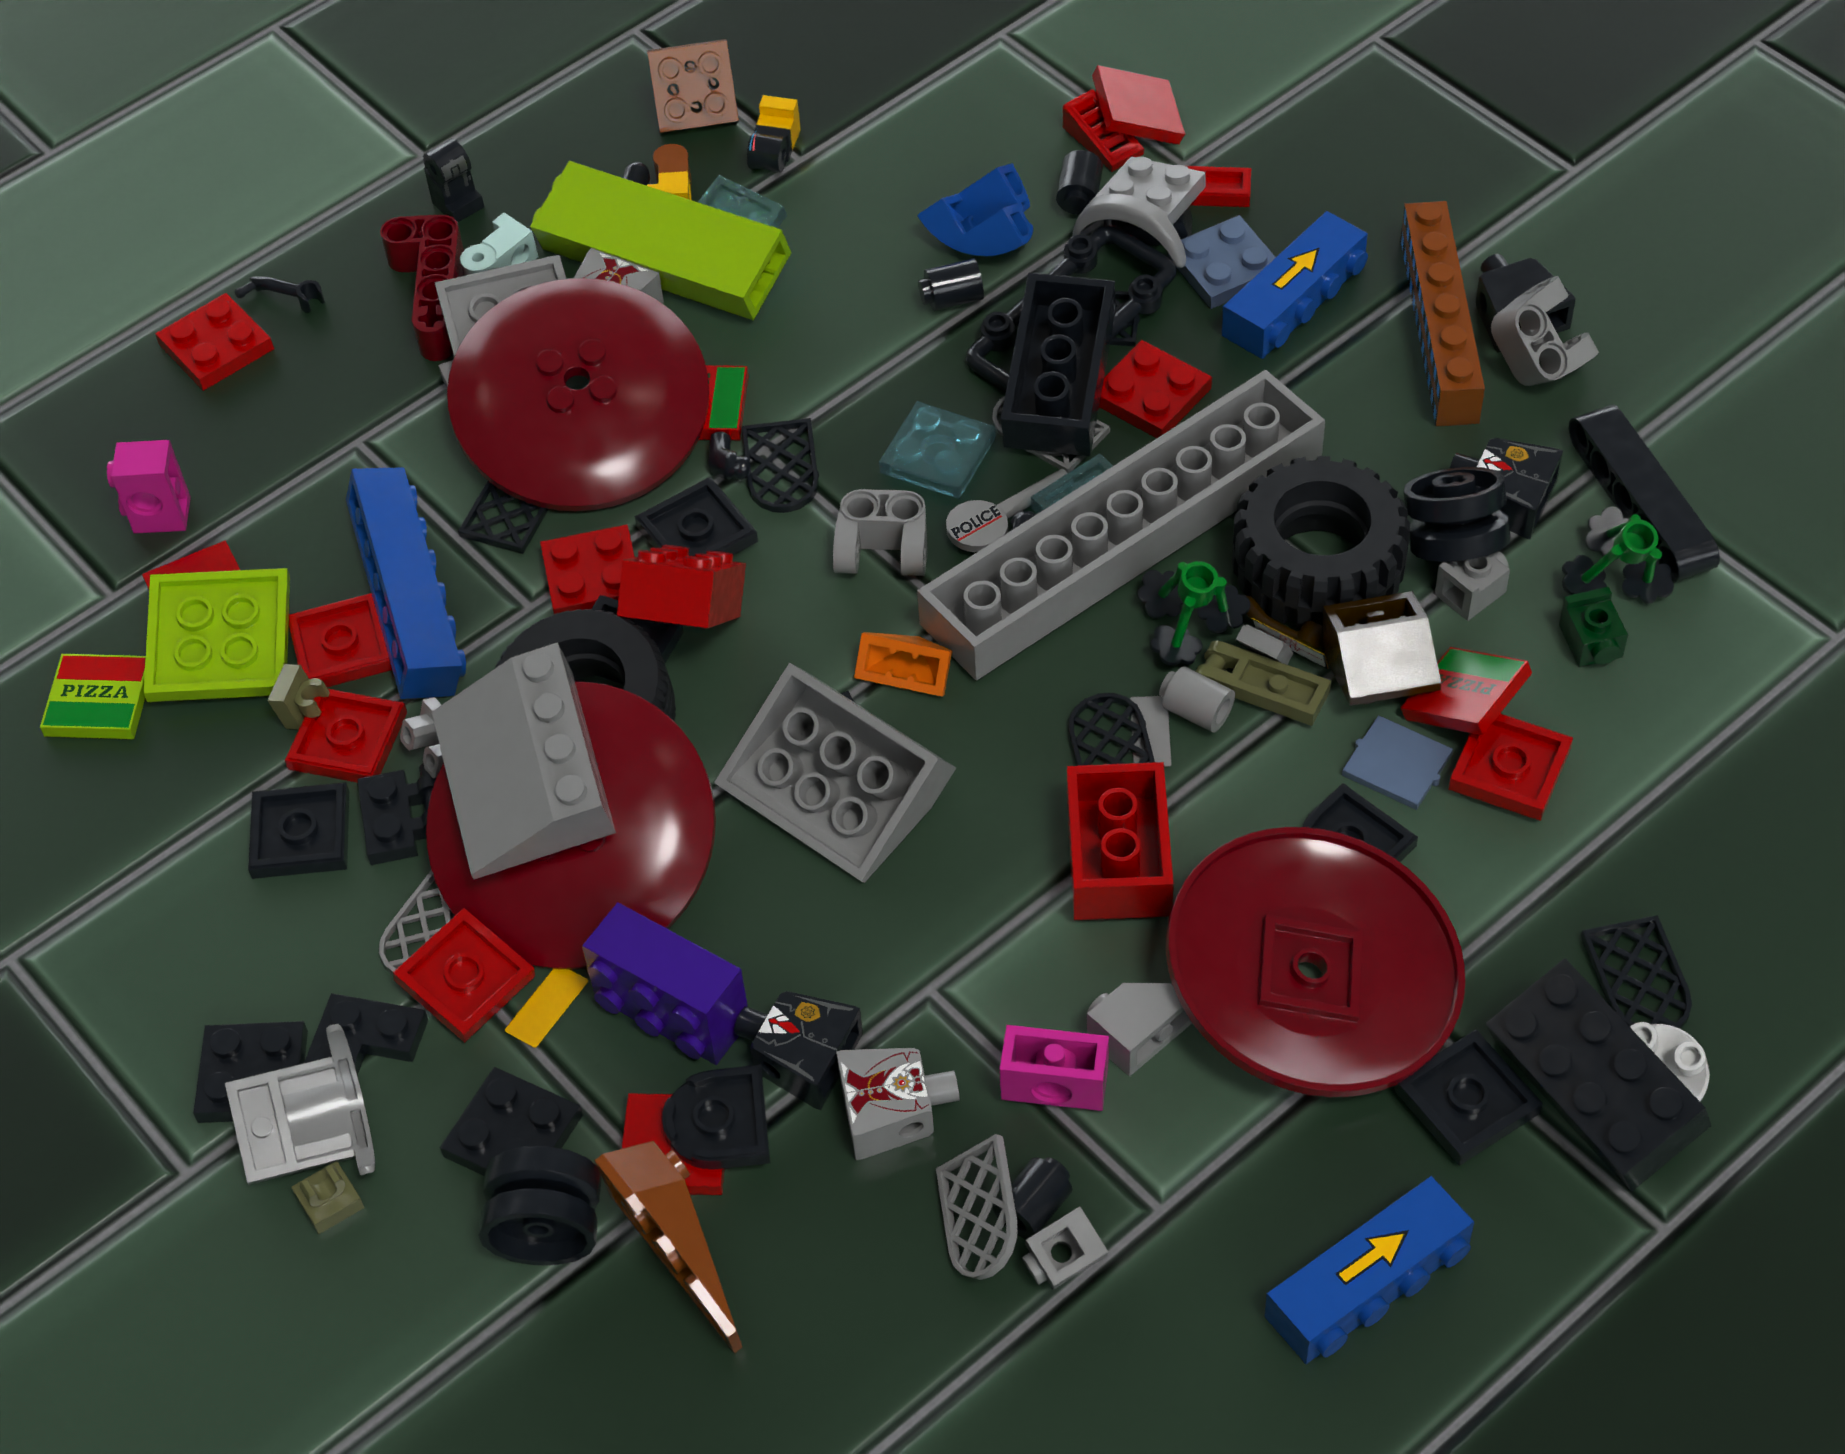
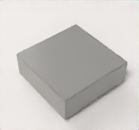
M1243 625L1236 638L1246 648L1288 665L1294 653L1292 648L1283 641L1250 625Z

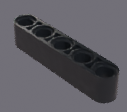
M1612 404L1570 419L1569 435L1574 448L1615 506L1621 510L1623 517L1630 518L1632 515L1637 514L1641 520L1649 522L1656 529L1659 538L1656 548L1662 552V557L1658 560V564L1670 566L1671 575L1669 578L1673 583L1718 567L1720 555L1713 536L1622 411Z

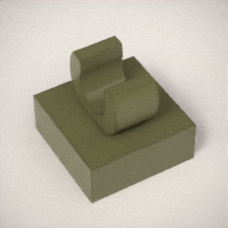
M284 664L267 701L286 729L299 730L305 716L314 718L320 716L322 712L313 698L319 696L328 697L330 692L322 680L317 678L309 679L301 665Z
M338 1161L333 1162L291 1187L318 1234L364 1209L361 1198Z

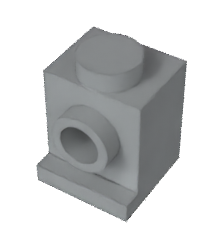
M1497 551L1488 556L1471 560L1443 562L1438 568L1435 595L1469 621L1506 593L1510 574L1507 559L1500 551Z
M1079 1206L1026 1239L1025 1245L1030 1253L1023 1256L1022 1259L1038 1285L1047 1280L1054 1290L1092 1265L1105 1259L1109 1252ZM1065 1244L1070 1248L1072 1256L1067 1262L1059 1263L1053 1259L1051 1250L1055 1245Z

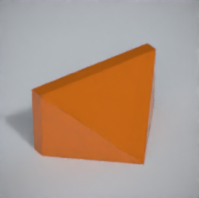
M863 632L861 633L854 678L943 697L946 690L952 650L919 636Z

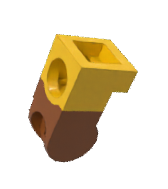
M666 144L657 148L653 154L657 184H647V186L692 200V178L687 150L678 144Z

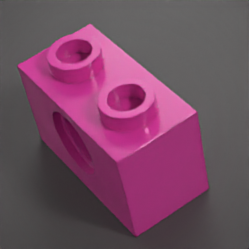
M170 440L117 442L114 460L109 461L107 464V479L109 486L117 490L120 513L122 516H127L133 533L186 531L191 496Z
M1006 1025L1000 1063L1001 1100L1103 1111L1109 1067V1036Z

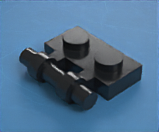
M424 763L419 766L420 778L416 783L408 784L404 770L358 779L367 855L371 865L418 856L416 840L427 838V813L431 792L436 778H432L425 770ZM424 804L425 812L422 816L413 818L411 806Z

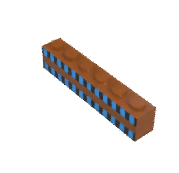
M1447 201L1404 203L1400 241L1435 426L1479 424L1485 386Z

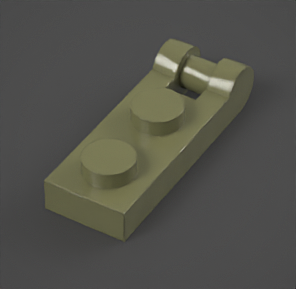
M1222 641L1210 643L1204 655L1205 664L1199 665L1195 672L1234 690L1236 699L1313 726L1331 688V680ZM1227 668L1233 669L1232 673L1224 670Z

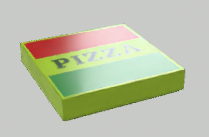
M61 654L40 725L44 737L135 739L145 702L144 677L146 656Z

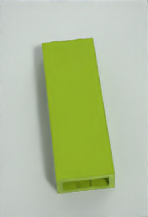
M572 161L567 163L563 172L554 180L550 194L542 207L535 212L530 226L544 250L583 262L588 251L591 248L659 272L662 290L753 321L791 255V250L781 229Z

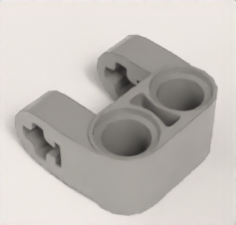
M1559 276L1546 279L1518 296L1498 312L1491 323L1493 338L1517 381L1525 386H1534L1560 379L1580 368L1599 353L1589 333L1580 334L1562 343L1546 312L1569 296Z
M859 489L847 493L840 503L833 544L834 573L857 574L861 549L901 550V575L925 576L927 526L923 498L915 492L905 490Z

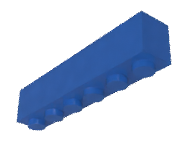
M404 467L352 469L346 503L400 699L455 696L459 677H464L466 673V658L462 649L457 650L455 643V620L452 615H447L445 609L446 590L444 583L438 582L436 578V556L434 550L428 549L426 544V521L424 517L418 516L416 510V488L414 485H409Z

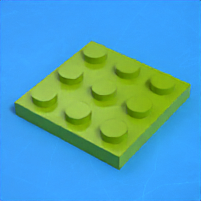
M288 569L150 575L144 695L147 702L270 696L283 665L287 664L290 596Z

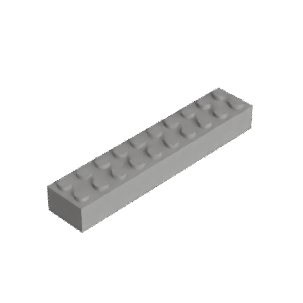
M1267 370L1262 371L918 589L920 626L941 646L952 650V657L977 681L1235 513L1242 494L1248 491L1249 485L1260 475L1267 477V470L1281 463L1284 467L1288 466L1293 459L1305 457L1306 461H1313L1317 459V456H1322L1325 419Z

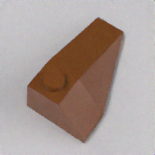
M654 1141L615 1150L599 1156L594 1161L612 1200L735 1354L743 1346L685 1182L690 1173L684 1163L673 1150L664 1154Z

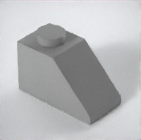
M1122 983L1110 994L1103 993L1098 996L1087 1011V1033L1109 1036V1059L1129 1077L1192 1024L1180 1004L1172 983Z

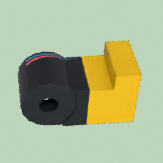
M763 95L759 104L760 115L754 133L751 134L748 143L747 164L751 169H765L781 173L786 163L789 162L801 130L798 100Z

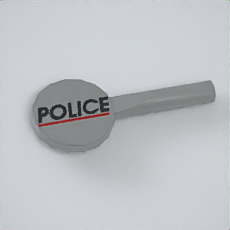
M1060 469L998 505L983 500H971L958 504L950 511L946 519L947 536L960 549L978 552L1008 533V518L1069 485L1071 482L1066 470Z

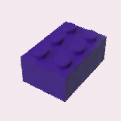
M617 902L582 945L588 968L587 971L594 991V998L606 1011L612 1014L621 1012L635 1020L636 1024L647 1034L655 1037L660 1034L675 1042L677 1047L687 1056L693 1059L702 1057L714 1065L719 1063L739 1037L734 1032L736 1020L741 1010L748 1006L741 968Z

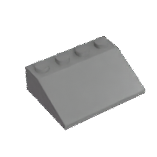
M558 642L511 657L432 711L469 869L473 879L616 833L573 673Z
M789 663L714 783L865 883L932 808L956 770V767L810 673Z

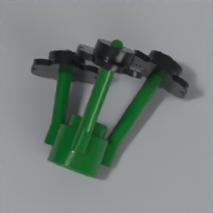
M1608 507L1602 511L1600 516L1595 515L1588 520V527L1591 531L1586 535V546L1592 551H1601L1603 557L1594 564L1588 556L1579 555L1573 562L1567 561L1562 566V571L1566 575L1562 580V586L1570 595L1607 587L1604 582L1606 578L1604 569L1617 559L1628 563L1623 568V576L1626 579L1622 583V591L1626 596L1631 598L1640 597L1642 602L1650 604L1655 602L1657 597L1670 596L1674 589V583L1669 578L1671 575L1670 566L1658 564V560L1662 557V552L1656 548L1659 538L1654 526L1647 521L1641 520L1637 514L1632 515L1630 518H1623L1621 510L1616 507Z
M1194 561L1189 564L1180 562L1176 573L1166 571L1161 574L1157 570H1149L1143 575V586L1137 591L1138 599L1145 603V611L1151 618L1159 619L1165 614L1175 617L1181 611L1176 628L1173 629L1166 625L1158 626L1153 634L1154 639L1150 643L1151 650L1159 653L1160 660L1170 666L1178 665L1181 662L1186 665L1193 664L1196 655L1202 651L1203 644L1201 640L1194 636H1189L1190 633L1187 629L1194 608H1198V617L1201 620H1206L1207 628L1213 633H1222L1228 627L1233 629L1241 627L1243 624L1242 616L1246 615L1251 608V603L1247 596L1238 594L1237 588L1233 585L1226 586L1227 580L1224 577H1218L1215 568L1202 561Z

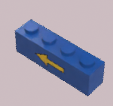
M1326 211L1223 306L1222 336L1261 359L1275 347H1281L1288 339L1290 333L1300 323L1308 322L1316 308L1327 298L1332 299L1338 293L1341 285L1350 276L1357 275L1362 271L1368 259V253H1366L1368 233Z
M1430 1176L1269 1291L1266 1297L1264 1317L1305 1364H1308L1320 1354L1324 1358L1329 1357L1344 1345L1348 1339L1347 1334L1361 1324L1365 1327H1370L1378 1322L1388 1311L1389 1304L1402 1294L1406 1297H1411L1419 1292L1429 1281L1430 1274L1443 1264L1450 1268L1460 1262L1471 1249L1470 1239L1474 1221L1441 1185Z

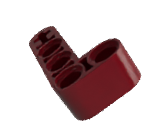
M441 214L391 218L380 229L388 265L397 272H417L412 323L420 354L430 361L445 360L453 355L437 296L435 282L461 277L464 274L460 261L464 248L458 223L453 217Z

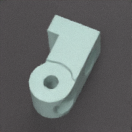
M502 213L492 221L494 232L486 237L482 243L466 248L461 254L460 261L464 276L537 259L539 256L533 232L506 213Z

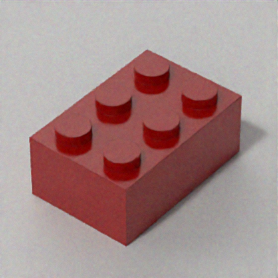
M662 545V548H650V551L638 550L637 557L622 560L617 616L710 628L739 618L741 615L746 563L733 562L732 553L720 551H706V554L696 553L695 556H689V548L674 545Z
M1164 762L1067 766V809L1074 920L1170 916L1173 908L1174 882Z

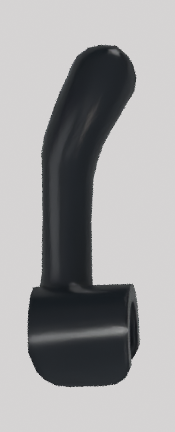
M254 276L249 277V283L234 291L237 298H243L254 289L257 292L269 290L298 297L300 307L305 313L311 311L308 300L318 299L322 304L325 303L321 286L315 280H305L297 285L271 277Z

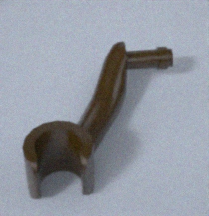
M1247 596L1250 600L1251 608L1246 615L1250 620L1253 618L1313 649L1321 647L1322 625L1314 621H1305L1300 630L1295 631L1269 617L1251 596Z

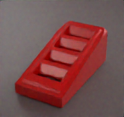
M1094 89L1064 104L1063 128L1088 151L1096 154L1110 171L1113 172L1122 167L1131 156L1140 157L1144 155V148L1135 136L1107 130L1098 96ZM1118 144L1122 145L1120 148L1112 152L1109 150Z

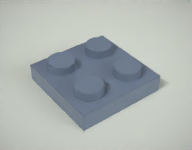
M1238 215L1181 239L1186 254V264L1183 268H1176L1208 307L1212 309L1228 302L1276 257L1244 219Z

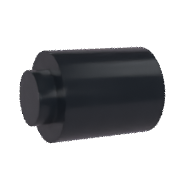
M1075 150L1064 157L1056 196L1058 205L1064 211L1080 215L1090 201L1099 193L1103 164L1096 154L1086 150Z
M974 258L924 270V279L918 280L921 300L924 305L930 304L933 311L984 299L982 277Z
M1032 1158L1011 1183L1017 1216V1235L1021 1238L1028 1239L1041 1231L1072 1193L1068 1170L1053 1158ZM994 1204L993 1211L997 1218L1002 1208Z

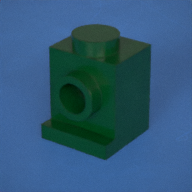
M1609 587L1564 597L1559 627L1578 667L1592 664H1608L1615 659L1623 658L1628 633L1611 601L1612 592Z

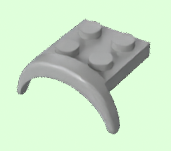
M1131 156L1081 212L1074 225L1072 237L1079 234L1083 235L1086 226L1098 220L1115 219L1125 221L1142 228L1154 236L1168 251L1175 266L1183 268L1186 264V254L1173 224L1206 187V172L1189 169L1184 165L1155 162L1147 157Z
M339 1024L330 1025L326 1028L332 1057L225 1083L248 1185L330 1165L335 1161L342 1162L356 1158L360 1175L375 1171L374 1147L363 1096L348 1041L343 1028Z

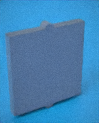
M1378 715L1364 738L1356 740V750L1343 768L1342 776L1417 810L1431 787L1439 785V774L1452 756L1453 749Z

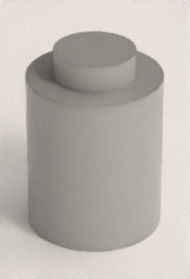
M1185 666L1178 669L1177 672L1170 671L1163 680L1159 695L1163 697V708L1213 733L1217 732L1224 724L1235 700L1234 690Z

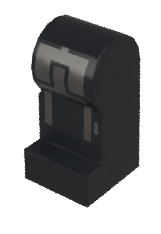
M451 138L443 145L423 155L424 171L432 203L444 215L453 217L458 223L485 207L482 195L475 190L470 171L472 168L470 159L457 140Z

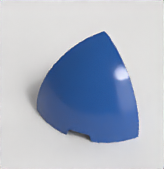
M1013 163L995 168L960 193L941 198L917 215L928 231L942 243L957 251L975 256H994L1010 252L1026 244L1033 234V225L1029 223L1024 215V212L1030 207V201Z

